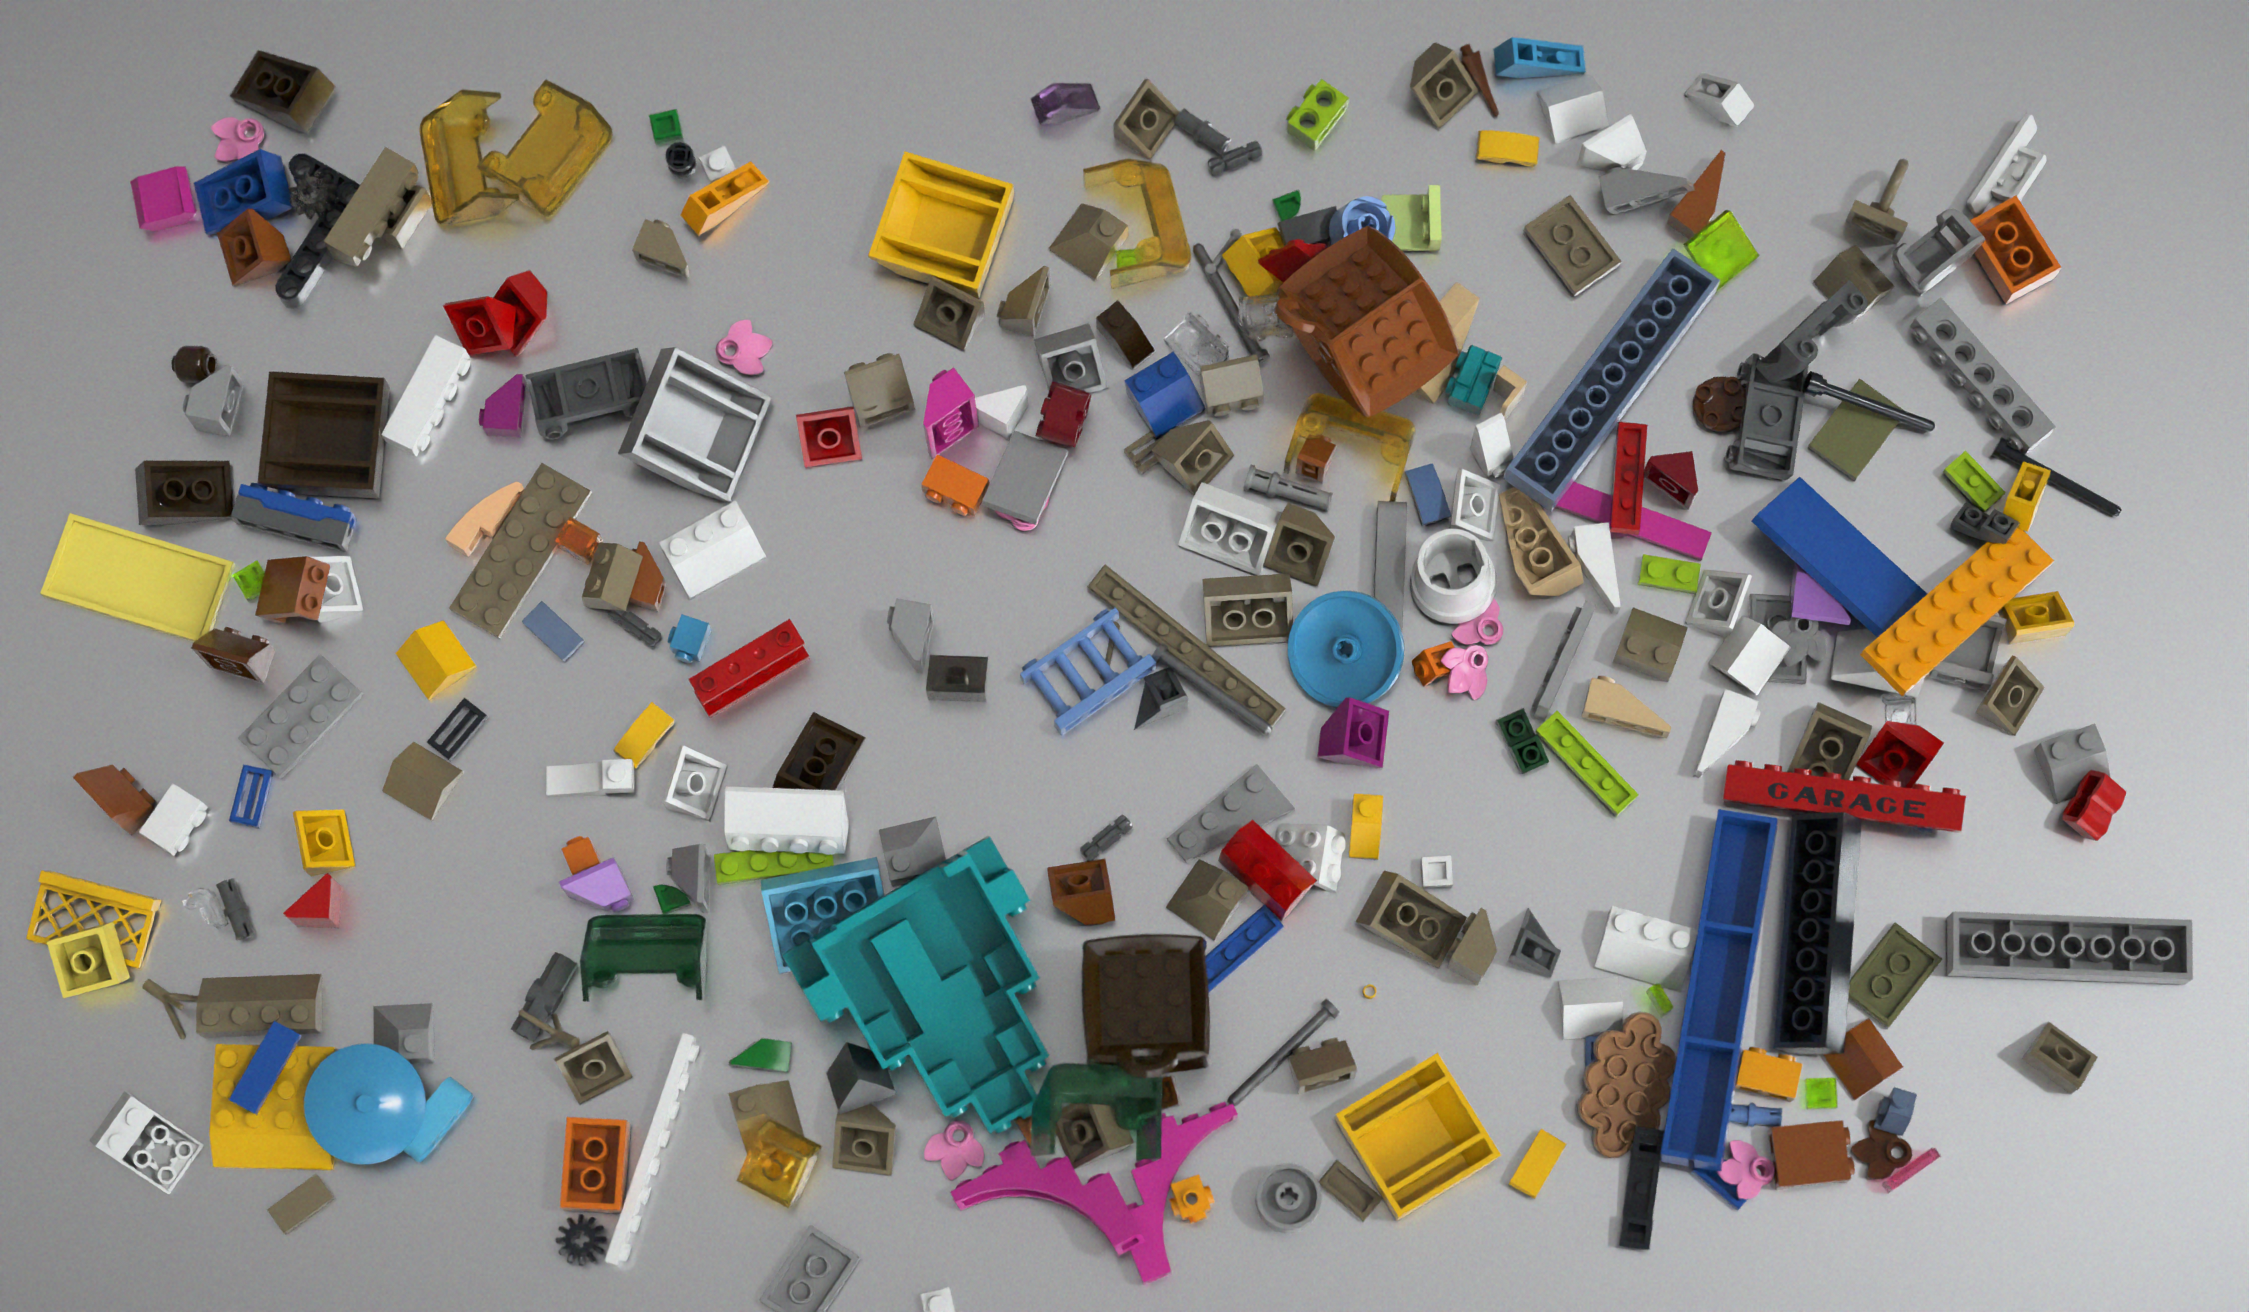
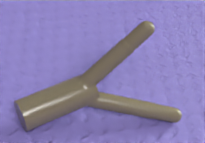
M146 980L142 988L163 1003L179 1038L184 1039L185 1034L171 1005L179 1010H183L184 1005L177 1000L197 1002L198 996L170 993L152 980Z
M524 1010L519 1011L520 1016L551 1034V1037L531 1044V1050L557 1041L572 1049L579 1046V1038L562 1031L557 1014L552 1015L554 1029Z

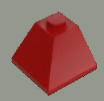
M530 270L507 277L493 297L516 307L513 344L510 348L515 356H519L546 320L547 290Z
M1886 721L1856 765L1881 783H1883V780H1893L1901 782L1900 787L1912 788L1944 742L1919 725Z

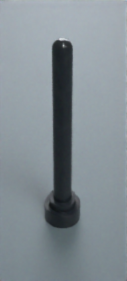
M1813 371L1808 373L1804 381L1802 392L1815 397L1816 395L1821 396L1825 394L1928 432L1935 429V423L1932 420L1829 384L1826 379H1823V375Z

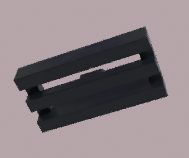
M464 697L427 743L451 762L488 716ZM466 708H469L470 711L453 729V731L448 735V737L443 741V743L439 745L437 742L440 740V738L456 721V719L461 715V713ZM475 715H477L478 717L461 735V737L456 741V743L451 747V749L447 751L446 749L448 748V746L454 741V739L465 728V726L470 722V720Z

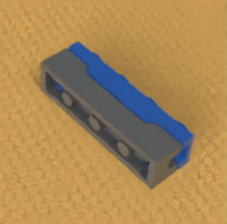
M251 483L250 486L240 485L239 494L231 514V518L236 524L347 552L353 528L357 521L353 513L350 512V508L340 504H334L333 507L322 505L323 502L313 497H306L305 500L295 498V494L285 490H278V493L267 491L268 488L266 486L258 485V483Z

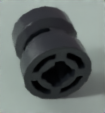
M676 142L668 147L665 158L671 174L678 178L691 176L696 169V159L691 147L683 142Z

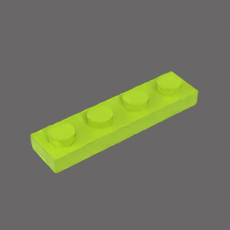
M1558 710L1536 729L1535 732L1616 816L1639 796Z
M758 850L714 854L718 885L762 880L834 866L833 854L827 855L811 852L798 854L794 852H765Z

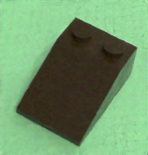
M258 50L230 94V97L286 127L308 133L336 86L317 67Z
M144 460L135 468L139 525H171L231 518L233 502L230 461Z
M813 712L779 769L772 788L840 790L866 737Z

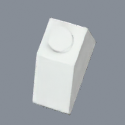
M1701 73L1685 92L1689 99L1718 121L1738 126L1755 106L1738 82L1706 73Z

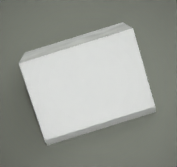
M1591 74L1537 91L1555 144L1609 127L1603 90Z
M1026 385L976 397L978 423L1008 440L1028 407Z
M1458 469L1449 529L1467 531L1481 540H1494L1500 484L1464 469Z
M350 556L310 557L330 565L318 621L323 623L362 612L363 606Z
M1705 569L1686 623L1724 638L1730 636L1752 576L1747 573Z
M1742 615L1730 636H1727L1709 664L1758 695L1791 647L1762 624Z
M680 745L662 800L666 809L710 820L727 765Z
M1618 977L1558 981L1563 1040L1586 1039V1036H1599L1608 1030L1621 1031L1623 1025V999Z

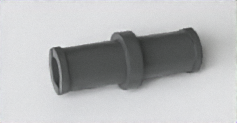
M1185 108L1179 112L1174 123L1194 135V140L1204 142L1219 154H1223L1231 142L1230 138L1225 137L1212 128L1210 122L1207 120L1203 122Z
M229 879V882L227 880L222 881L216 887L225 906L223 910L224 915L229 917L236 940L252 936L254 931L245 911L247 905L240 898L235 879Z

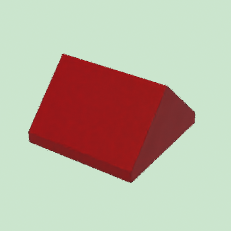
M489 296L448 302L443 305L468 355L506 350L512 347L516 315L515 306Z
M853 406L796 415L805 467L862 459Z
M326 873L283 914L297 927L339 928L342 887L331 875Z

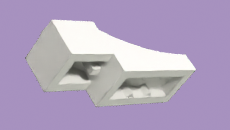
M632 759L546 766V795L548 797L606 796V793H634V762Z

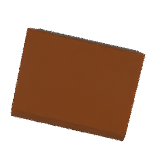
M1869 1018L1846 1032L1844 1054H1822L1854 1101L1903 1068V1065Z

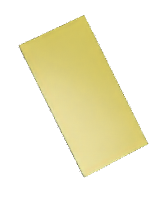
M69 513L40 594L46 598L195 642L213 629L235 563Z

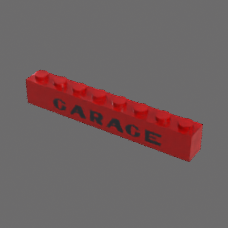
M1735 760V765L1728 764L1723 797L1724 802L1806 813L1845 812L1866 821L1957 833L1962 831L1966 796L1960 795L1961 790L1943 788L1942 792L1930 791L1931 786L1923 784H1913L1912 788L1900 787L1901 782L1893 780H1883L1881 785L1871 783V778L1853 776V781L1843 780L1841 779V774L1824 772L1823 777L1811 775L1812 770L1794 768V772L1790 773L1783 772L1782 766L1765 764L1764 769L1752 768L1753 763L1748 761Z

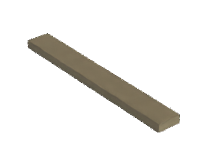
M1106 564L1087 586L1110 606L1116 607L1120 614L1159 645L1161 643L1167 645V651L1271 724L1272 727L1286 711L1284 706Z

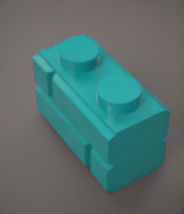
M1474 345L1469 346L1467 353L1461 351L1456 363V367L1460 371L1457 378H1450L1445 393L1450 394L1448 403L1460 409H1465V411L1480 415L1500 367L1502 357Z

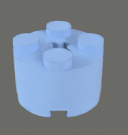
M1370 196L1357 198L1339 208L1332 216L1329 225L1330 244L1333 245L1366 226H1372L1392 241L1395 234L1393 215L1390 216L1386 209L1387 206L1377 198Z

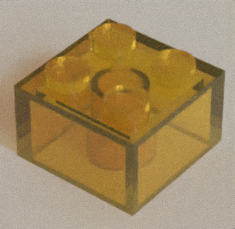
M769 1119L756 1132L736 1181L790 1208L802 1195L822 1146Z

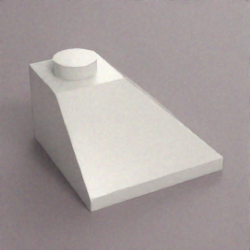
M1629 114L1582 144L1578 158L1579 165L1604 172L1616 167L1634 170L1640 168L1644 164L1643 160L1647 150L1632 115Z

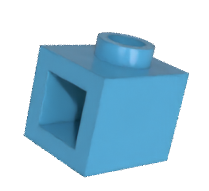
M681 614L677 627L673 626L671 628L667 641L670 643V649L675 654V658L687 663H691L692 660L700 662L712 629L707 622Z

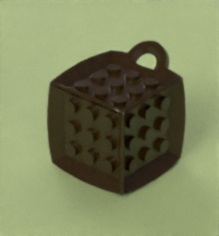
M1139 934L1086 940L1082 944V1013L1087 1051L1086 1068L1088 1070L1098 1073L1129 1074L1139 1078H1153L1170 1072L1209 1067L1211 1064L1209 1056L1210 1007L1205 957L1207 942L1203 937L1179 934Z

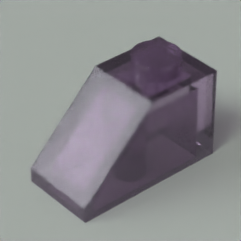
M1052 83L1031 98L1035 115L1040 124H1062L1101 109L1090 83Z

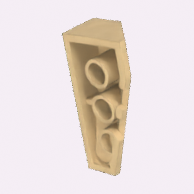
M1456 282L1439 303L1450 322L1461 353L1480 298ZM1460 353L1446 368L1416 392L1434 404L1447 388L1450 378L1453 377Z
M1516 487L1499 494L1515 572L1529 594L1560 596L1583 584L1581 564L1540 504Z

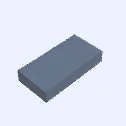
M543 601L522 620V623L563 662L585 642Z

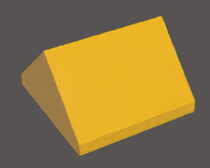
M2058 591L2013 598L2002 608L2003 617L2007 619L2005 627L2009 644L2066 636L2074 627V620Z
M444 620L415 630L395 653L428 700L477 668Z
M344 809L293 812L303 869L310 876L355 866Z

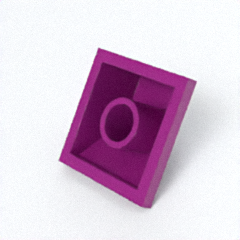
M1346 697L1321 727L1317 757L1340 764L1383 768L1389 711L1351 697Z

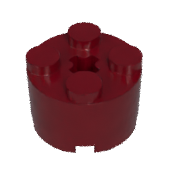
M1052 381L1048 398L1044 399L1040 414L1043 415V420H1040L1036 436L1066 446L1076 447L1083 430L1084 419L1086 420L1089 410L1091 393Z

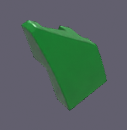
M761 1038L749 1045L748 1048L736 1057H733L729 1061V1065L749 1069L759 1068L783 1073L788 1072L792 1042Z

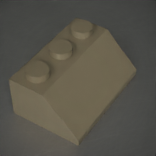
M1290 573L1202 579L1207 646L1288 642L1293 625Z

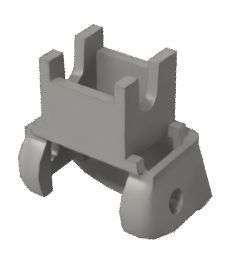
M1948 209L1943 211L1936 217L1938 224L1910 247L1906 243H1902L1892 253L1894 267L1908 280L1920 296L1968 260L1986 240L1971 221L1958 210ZM1945 226L1963 244L1962 249L1958 252L1940 232Z

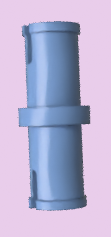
M1749 1103V1106L1732 1104L1730 1122L1747 1123L1748 1127H1754V1124L1779 1127L1782 1123V1108L1759 1107L1755 1103Z

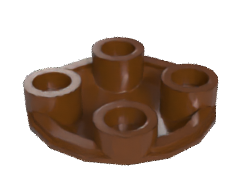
M1726 376L1713 377L1700 384L1693 398V410L1698 421L1706 428L1717 432L1730 431L1739 427L1745 387L1742 386L1738 378Z

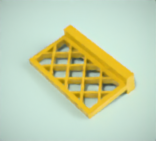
M41 870L38 880L41 884L26 939L47 944L46 941L51 940L57 935L62 936V932L74 925L77 926L79 931L84 930L80 922L93 914L99 925L105 924L98 911L109 905L114 907L119 916L118 919L113 921L114 926L122 921L130 935L119 942L120 946L133 940L137 947L135 960L124 958L125 964L141 968L156 911H159L161 899L50 870ZM47 890L57 892L63 903L49 910L45 903ZM65 894H66V895H70V896H74V897H72V898H70L69 900H67ZM82 898L86 900L91 911L78 918L70 904ZM93 902L101 903V905L95 907ZM66 907L73 921L60 929L52 914ZM43 909L45 914L41 916V912ZM121 909L128 910L130 912L124 915ZM135 913L146 915L143 928L134 933L126 918ZM48 917L56 932L47 937L36 935L38 923ZM141 934V938H140V942H139V940L137 939V936Z

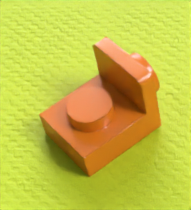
M1452 641L1425 649L1412 660L1414 672L1423 686L1429 685L1437 678L1450 674L1451 669L1443 665L1441 659L1448 650L1455 648Z

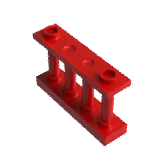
M788 619L688 680L709 718H712L809 660L810 657L803 647L805 642L792 621Z

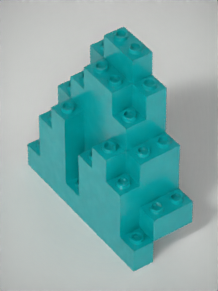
M986 836L782 954L819 1020L823 1021L826 1019L830 1023L844 1015L842 1009L846 1007L882 1069L887 1067L890 1070L896 1069L906 1062L904 1057L909 1055L945 1117L951 1115L952 1118L959 1116L968 1110L966 1105L971 1102L986 1130L989 1133L995 1131L996 1134H999L1011 1127L1010 1121L1021 1115L1022 1119L1038 1111L1036 1106L1042 1102L1024 1071L1029 1069L1030 1072H1034L1046 1064L1044 1059L1050 1055L1014 993L1018 992L1023 995L1037 986L1035 981L1040 979L1005 917L1007 914L1014 917L1027 909L1025 904L1031 900L1014 870L1008 868L990 836Z

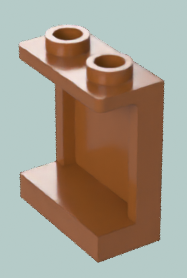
M308 556L267 560L255 616L278 624L286 623L287 617L295 616L318 620L330 565Z
M1843 1120L1771 1127L1768 1130L1771 1160L1775 1168V1190L1835 1182L1847 1183L1851 1180V1175L1855 1174L1854 1161L1852 1157H1848L1846 1146L1850 1145L1851 1142L1848 1127H1844Z

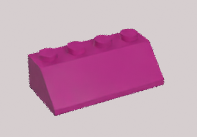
M955 368L948 372L943 370L936 374L929 386L923 426L928 453L932 459L979 427L975 395Z

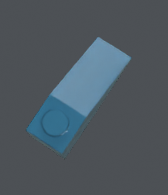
M1511 37L1494 48L1497 76L1533 78L1583 75L1586 73L1584 49L1580 45Z

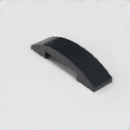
M1635 1126L1625 1186L1619 1246L1649 1250L1653 1226L1652 1218L1665 1130Z

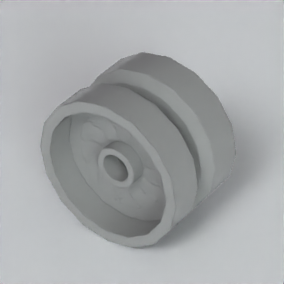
M1291 1163L1277 1165L1267 1171L1258 1183L1255 1198L1257 1213L1264 1224L1277 1232L1287 1234L1299 1232L1311 1225L1318 1215L1322 1201L1320 1183L1314 1174L1303 1166ZM1290 1194L1293 1196L1294 1200L1291 1205H1286V1200L1282 1199L1284 1195Z

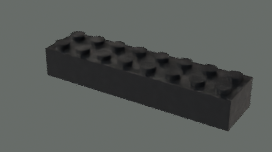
M1845 812L1792 814L1774 1048L1791 1054H1844L1862 826V819Z

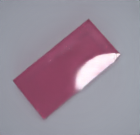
M1930 1148L1885 1180L1882 1186L1887 1193H1890L1941 1155L1935 1148Z

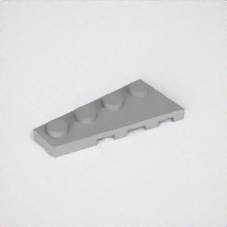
M1256 764L1170 835L1167 841L1182 859L1188 862L1228 842L1240 828L1251 820H1254L1259 826H1263L1275 818L1294 811L1295 808Z

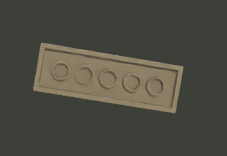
M541 462L449 609L500 639L592 494L591 490Z

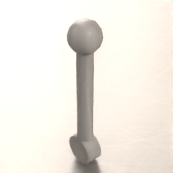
M1234 229L1231 231V237L1212 263L1205 266L1204 272L1206 275L1212 276L1215 274L1216 266L1223 258L1222 254L1232 246L1235 240L1242 236L1240 230Z

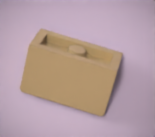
M1503 365L1496 375L1493 390L1506 399L1500 411L1506 420L1523 398L1527 381Z

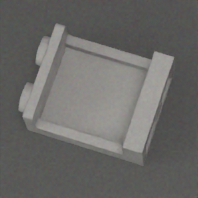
M1996 613L1930 671L1929 677L1986 692L1992 685L1994 674H1992L2001 633L2007 619L2001 618L2000 614Z

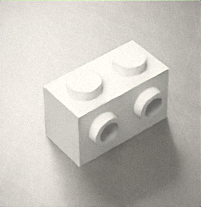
M172 783L139 833L174 856L177 851L180 852L185 848L190 838L188 835L194 826L198 827L205 819L207 806Z

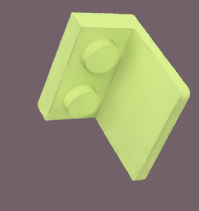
M1429 185L1427 194L1382 195L1381 201L1387 206V211L1390 216L1393 215L1395 220V234L1392 242L1401 251H1440L1442 240L1440 185Z

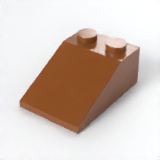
M114 765L80 772L73 776L106 814L131 836L145 824L155 809L152 806L155 802L154 798L144 788L138 791L133 786L136 779L125 768L119 771Z

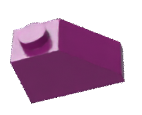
M516 374L485 400V409H480L479 426H483L486 435L521 438L527 383L523 374Z

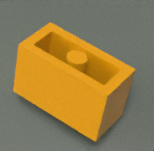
M1749 1047V1050H1743L1740 1055L1735 1089L1792 1102L1796 1097L1802 1063L1795 1062V1057L1786 1054H1778V1057L1766 1055V1050L1757 1047Z

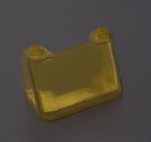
M545 79L535 92L533 98V105L539 113L535 120L506 156L499 151L493 150L482 159L477 168L483 175L543 216H550L558 210L612 139V128L591 102Z

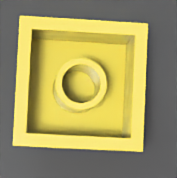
M114 922L65 934L46 941L63 999L119 984L130 978Z

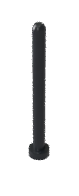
M2003 437L2000 438L1991 455L1997 458L2002 455L2020 466L2024 461L2051 470L2048 481L2112 516H2119L2122 510L2120 506L2006 445L2008 440Z

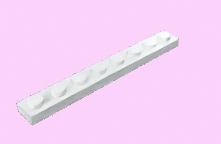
M682 1033L605 1258V1262L610 1265L620 1267L621 1261L626 1262L631 1250V1245L627 1244L631 1232L636 1233L639 1227L641 1216L637 1214L640 1205H645L649 1198L651 1188L647 1187L650 1176L657 1174L660 1165V1159L657 1158L660 1147L665 1148L668 1142L670 1130L666 1129L670 1118H676L680 1102L676 1101L679 1091L686 1089L690 1074L686 1073L689 1062H695L699 1051V1046L695 1045L697 1040L694 1036Z

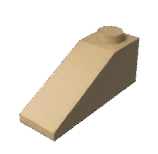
M1598 676L1597 679H1591L1581 717L1664 738L1668 737L1671 726L1622 685L1614 683V679L1606 676Z

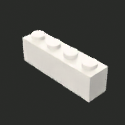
M437 335L434 336L381 434L386 443L417 457L420 450L423 451L427 447L430 440L429 432L433 425L437 426L441 421L444 413L442 408L446 401H450L457 390V385L455 384L460 375L464 376L469 369L470 356L466 349Z

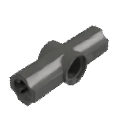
M555 951L540 979L537 978L528 990L525 997L526 1003L522 1010L545 1023L549 1015H553L559 1007L564 996L563 991L578 964ZM518 1015L511 1027L512 1031L532 1042L535 1041L542 1030Z

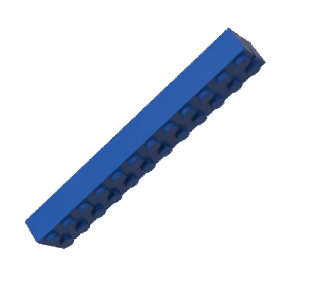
M1718 809L1661 1149L1662 1162L1689 1166V1160L1694 1161V1167L1722 1171L1777 834V818Z

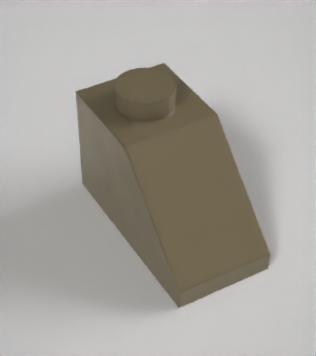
M645 219L632 249L635 259L688 278L690 274L688 265L670 225L657 219L653 222Z

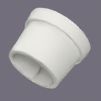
M1446 529L1430 536L1420 548L1410 576V590L1416 605L1428 617L1442 623L1459 624L1475 619L1490 606L1497 590V576L1484 545L1476 536L1460 529ZM1471 564L1474 567L1477 578L1463 583L1459 578L1457 569ZM1444 574L1450 588L1444 589L1436 584H1431L1430 578Z

